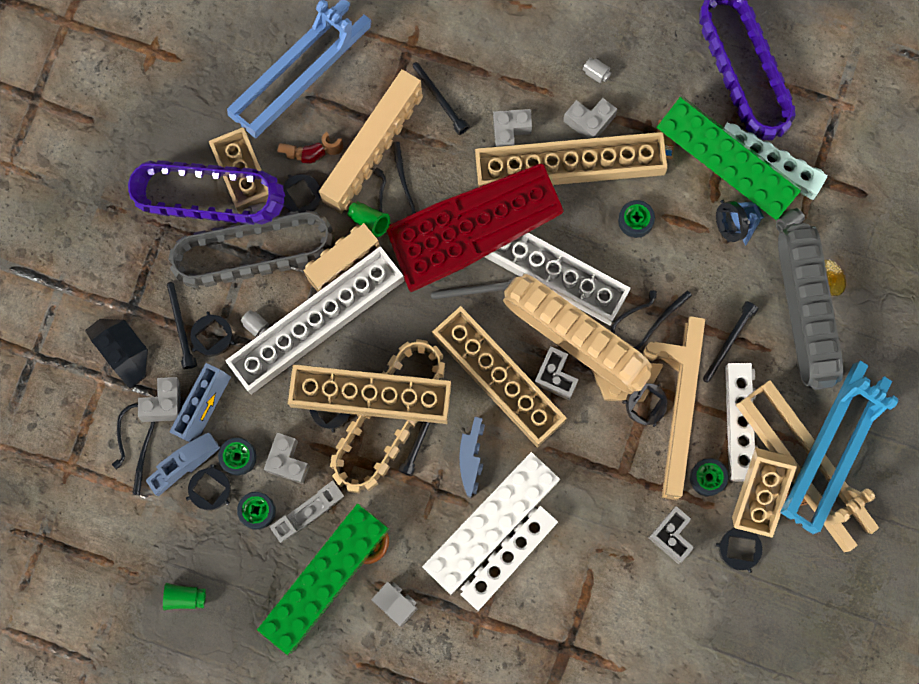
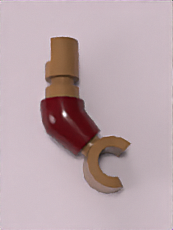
M326 132L322 136L321 144L318 142L310 146L305 145L304 147L299 146L297 148L295 145L280 143L278 152L287 153L286 156L289 159L296 157L302 163L311 164L318 161L326 153L330 155L339 154L343 150V140L339 138L335 143L329 144L330 138Z

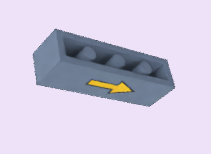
M205 363L169 432L188 442L200 437L231 376Z

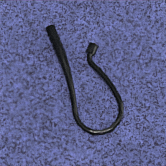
M396 141L393 142L396 167L404 192L410 203L412 214L416 213L415 205L405 179L400 142ZM377 167L373 174L382 178L378 210L383 212L382 199L386 177L383 171Z
M687 290L676 299L656 320L641 343L633 348L636 350L640 349L654 330L671 313L686 302L692 294ZM649 291L650 302L637 306L618 317L611 327V332L615 334L617 324L628 315L651 306L654 300L657 299V291Z
M137 403L128 405L118 416L117 441L121 458L112 463L116 470L122 466V462L125 459L121 440V420L125 412L131 408L138 407ZM151 422L139 456L132 493L135 496H140L145 454L155 422Z

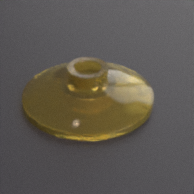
M824 260L831 296H839L846 288L845 275L836 262Z

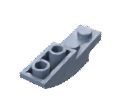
M478 417L474 418L471 434H462L460 444L461 478L466 495L469 498L472 497V493H477L479 483L475 481L477 475H481L483 464L480 463L481 458L474 457V454L478 455L481 444L477 443L479 435L483 436L485 424H482V418Z
M208 432L164 459L156 466L158 470L147 478L146 482L156 496H160L186 472L192 473L220 447L211 433Z

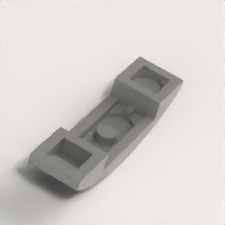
M331 481L294 511L272 524L270 529L279 542L282 543L319 518L345 496L336 483Z

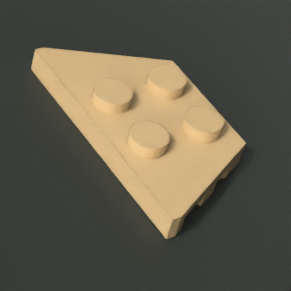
M651 363V377L647 383L654 384L663 364ZM592 370L604 400H626L628 393L618 389ZM648 389L644 391L638 402H644L649 393Z

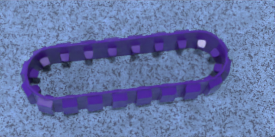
M704 0L699 12V24L703 26L702 34L705 40L709 41V50L712 56L716 57V66L719 72L723 73V82L726 88L730 89V98L734 106L738 108L737 113L741 122H744L748 132L755 134L761 140L773 141L777 136L782 137L790 129L795 118V106L792 105L793 98L789 89L784 85L783 75L781 72H778V64L774 56L770 54V46L762 36V28L755 20L756 15L753 8L749 7L748 0ZM723 4L731 6L739 13L748 32L747 34L753 43L755 52L761 61L763 70L777 97L776 99L781 106L782 117L785 118L784 123L779 121L774 127L765 126L754 117L753 111L746 100V95L738 82V77L731 66V61L724 50V45L716 32L717 29L713 25L711 20L712 12L708 11L710 8L714 9L717 5Z
M148 161L142 163L133 171L128 182L130 199L135 202L136 207L145 212L161 216L171 215L201 220L204 218L211 221L221 220L250 225L255 223L262 225L271 222L281 212L285 197L283 185L277 183L278 178L262 170L258 171L252 168L240 169L229 166L224 168L218 165L205 166L195 163L190 165L184 162ZM161 171L166 175H169L170 171L179 172V176L195 173L196 177L202 178L204 174L213 175V179H220V176H228L231 181H236L238 177L247 178V182L261 179V184L268 187V199L262 210L257 211L255 214H250V211L243 210L242 214H234L232 209H226L225 212H216L215 207H209L207 211L199 210L198 206L192 205L191 209H184L181 204H175L174 207H165L164 202H158L157 206L151 205L152 201L146 197V187L151 177Z

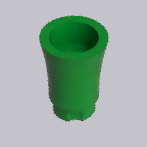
M359 201L353 202L349 207L348 216L359 225L364 223L376 238L382 236L388 229L390 224L389 214L371 208Z
M165 583L163 611L204 608L206 589Z

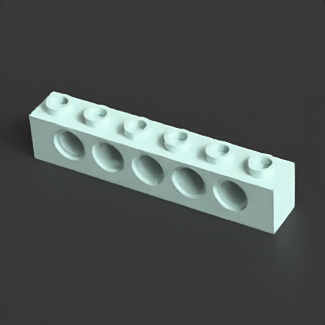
M726 123L724 128L749 148L757 149L758 154L766 161H768L767 157L774 158L775 162L769 163L802 188L801 194L814 200L827 178V175L821 169L812 168L804 160L795 159L787 151L778 150L770 142H763L755 134L746 133L736 124ZM784 166H789L792 171H786ZM800 175H806L808 180H803Z

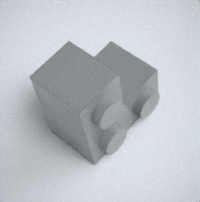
M602 98L593 110L590 111L576 100L564 114L563 122L585 139L598 138L615 118L617 108Z
M531 109L493 112L495 147L515 145L514 136L531 134Z
M550 346L534 384L541 389L570 401L578 379L561 372L568 354Z
M177 377L157 378V397L138 398V418L141 422L176 420L181 411L180 382Z
M280 433L276 434L264 467L266 472L304 484L310 466L305 462L293 459L298 444L295 438Z
M676 506L648 537L678 564L694 548L679 535L691 518Z
M387 582L371 600L402 627L416 612L417 608L415 605L417 603L409 595L404 597L400 593L402 589L397 584Z

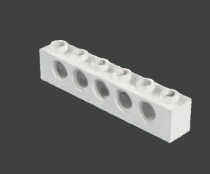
M728 363L725 366L729 482H744L754 449L758 448L754 438H757V433L737 408L736 404L737 399H744L756 390L752 387V380H755V369H752V363ZM736 381H744L745 388H739ZM738 418L746 420V427L738 424ZM739 437L746 438L747 446L739 444ZM740 456H744L748 459L747 466H743L740 464Z
M541 506L538 509L534 507L528 513L527 517L529 519L525 524L520 522L514 529L515 535L512 538L508 536L501 543L503 548L498 553L494 551L487 559L489 561L485 568L481 566L474 573L476 578L472 582L468 580L461 587L463 592L460 595L477 611L483 607L558 523ZM531 523L539 525L540 531L538 533L530 532L529 525ZM517 538H524L527 545L524 548L517 547L515 543ZM505 552H510L513 554L514 559L512 562L506 563L503 561L502 555ZM494 566L500 569V575L496 578L489 575V569ZM479 581L485 582L487 584L486 591L478 592L475 588L476 583Z

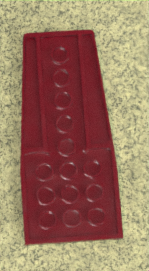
M538 164L438 202L389 225L386 231L408 290L414 292L471 265L561 215L564 209L545 166Z

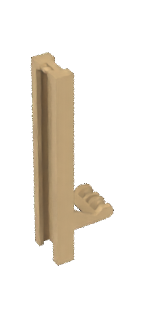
M689 317L688 323L684 325L682 346L650 342L642 353L649 361H654L656 358L662 359L678 371L662 498L678 500L683 495L705 319Z
M770 380L736 404L769 451L792 457L750 400L763 392L809 454L815 440ZM824 455L819 469L828 482H830L836 468L827 456ZM796 461L797 467L792 479L793 484L801 470ZM844 481L838 495L846 506L835 513L830 510L824 526L843 552H848L857 546L856 542L842 525L843 522L850 518V515L853 514L867 534L874 533L879 527L864 508L865 503L875 499L874 493L869 489H864L862 492L849 487ZM811 483L804 499L815 512L822 496Z

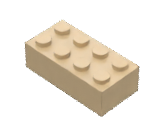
M244 128L209 141L218 166L224 168L226 166L237 167L240 169L252 168L261 171ZM223 176L239 214L250 205L267 202L268 187L261 184V179L247 182V178L238 177L236 181H231L230 177Z
M364 223L361 226H355L350 231L351 234L347 237H341L336 241V245L333 248L324 250L320 254V258L316 261H310L305 266L306 269L303 271L317 292L380 247L377 238Z
M759 448L754 449L732 516L734 528L773 538L781 514L780 511L785 503L797 467L794 457Z

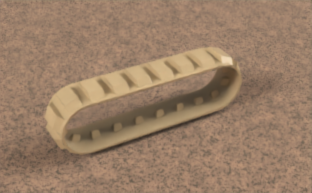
M523 274L521 277H515L505 289L503 301L514 314L618 389L632 394L634 391H641L650 379L652 365L647 358L539 280L528 274Z
M417 339L416 342L409 343L407 341L399 347L398 355H393L387 364L388 371L382 372V374L393 375L396 369L400 370L402 368V359L405 356L409 358L413 355V351H418L421 354H424L426 351L430 353L428 357L431 361L437 360L438 366H433L432 372L436 373L433 377L435 380L444 378L445 363L440 362L443 359V354L437 346L432 347L428 341ZM357 415L359 418L356 422L352 421L346 430L348 433L345 439L341 438L336 446L337 454L332 455L330 467L335 470L332 476L340 487L346 485L348 492L359 494L363 489L367 488L370 491L377 486L378 478L380 476L384 478L390 468L387 465L389 460L394 461L400 452L397 447L400 443L404 444L409 437L408 429L410 426L414 428L418 421L407 420L402 430H396L394 435L397 438L391 447L386 446L384 451L387 454L381 464H375L376 472L371 478L369 476L365 477V482L362 484H358V480L352 479L351 483L344 481L348 477L346 473H339V467L344 466V461L341 458L345 451L350 452L352 448L350 443L355 435L360 436L362 432L360 427L365 419L371 418V416Z

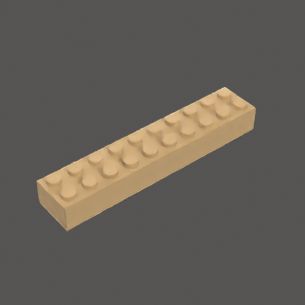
M663 132L475 149L478 187L538 164L545 166L553 185L665 175L667 170Z

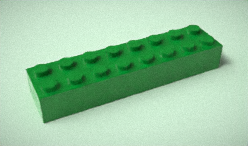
M683 96L679 97L656 127L776 221L802 190L799 185Z
M357 503L258 627L257 631L286 655L292 654L390 528L365 507Z

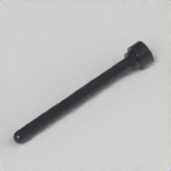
M414 62L412 67L453 121L455 132L458 135L464 134L470 128L466 120L457 116L420 64Z
M168 282L167 289L183 352L181 360L182 369H192L197 367V361L193 354L190 353L175 285L173 282Z
M746 301L742 306V315L704 375V382H710L747 320L756 315L759 308L753 303Z
M422 422L407 460H404V463H401L399 472L411 477L415 472L414 461L431 422Z

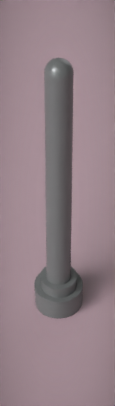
M513 279L503 283L435 291L431 293V298L440 299L505 290Z

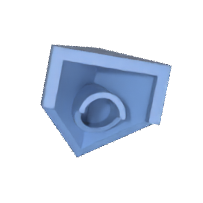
M753 202L739 203L745 210L748 220H750L748 234L742 239L745 246L761 219L764 218L760 208ZM730 212L729 214L737 230L741 231L738 213Z

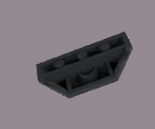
M99 319L85 330L91 342L130 389L146 378L148 349L126 320Z

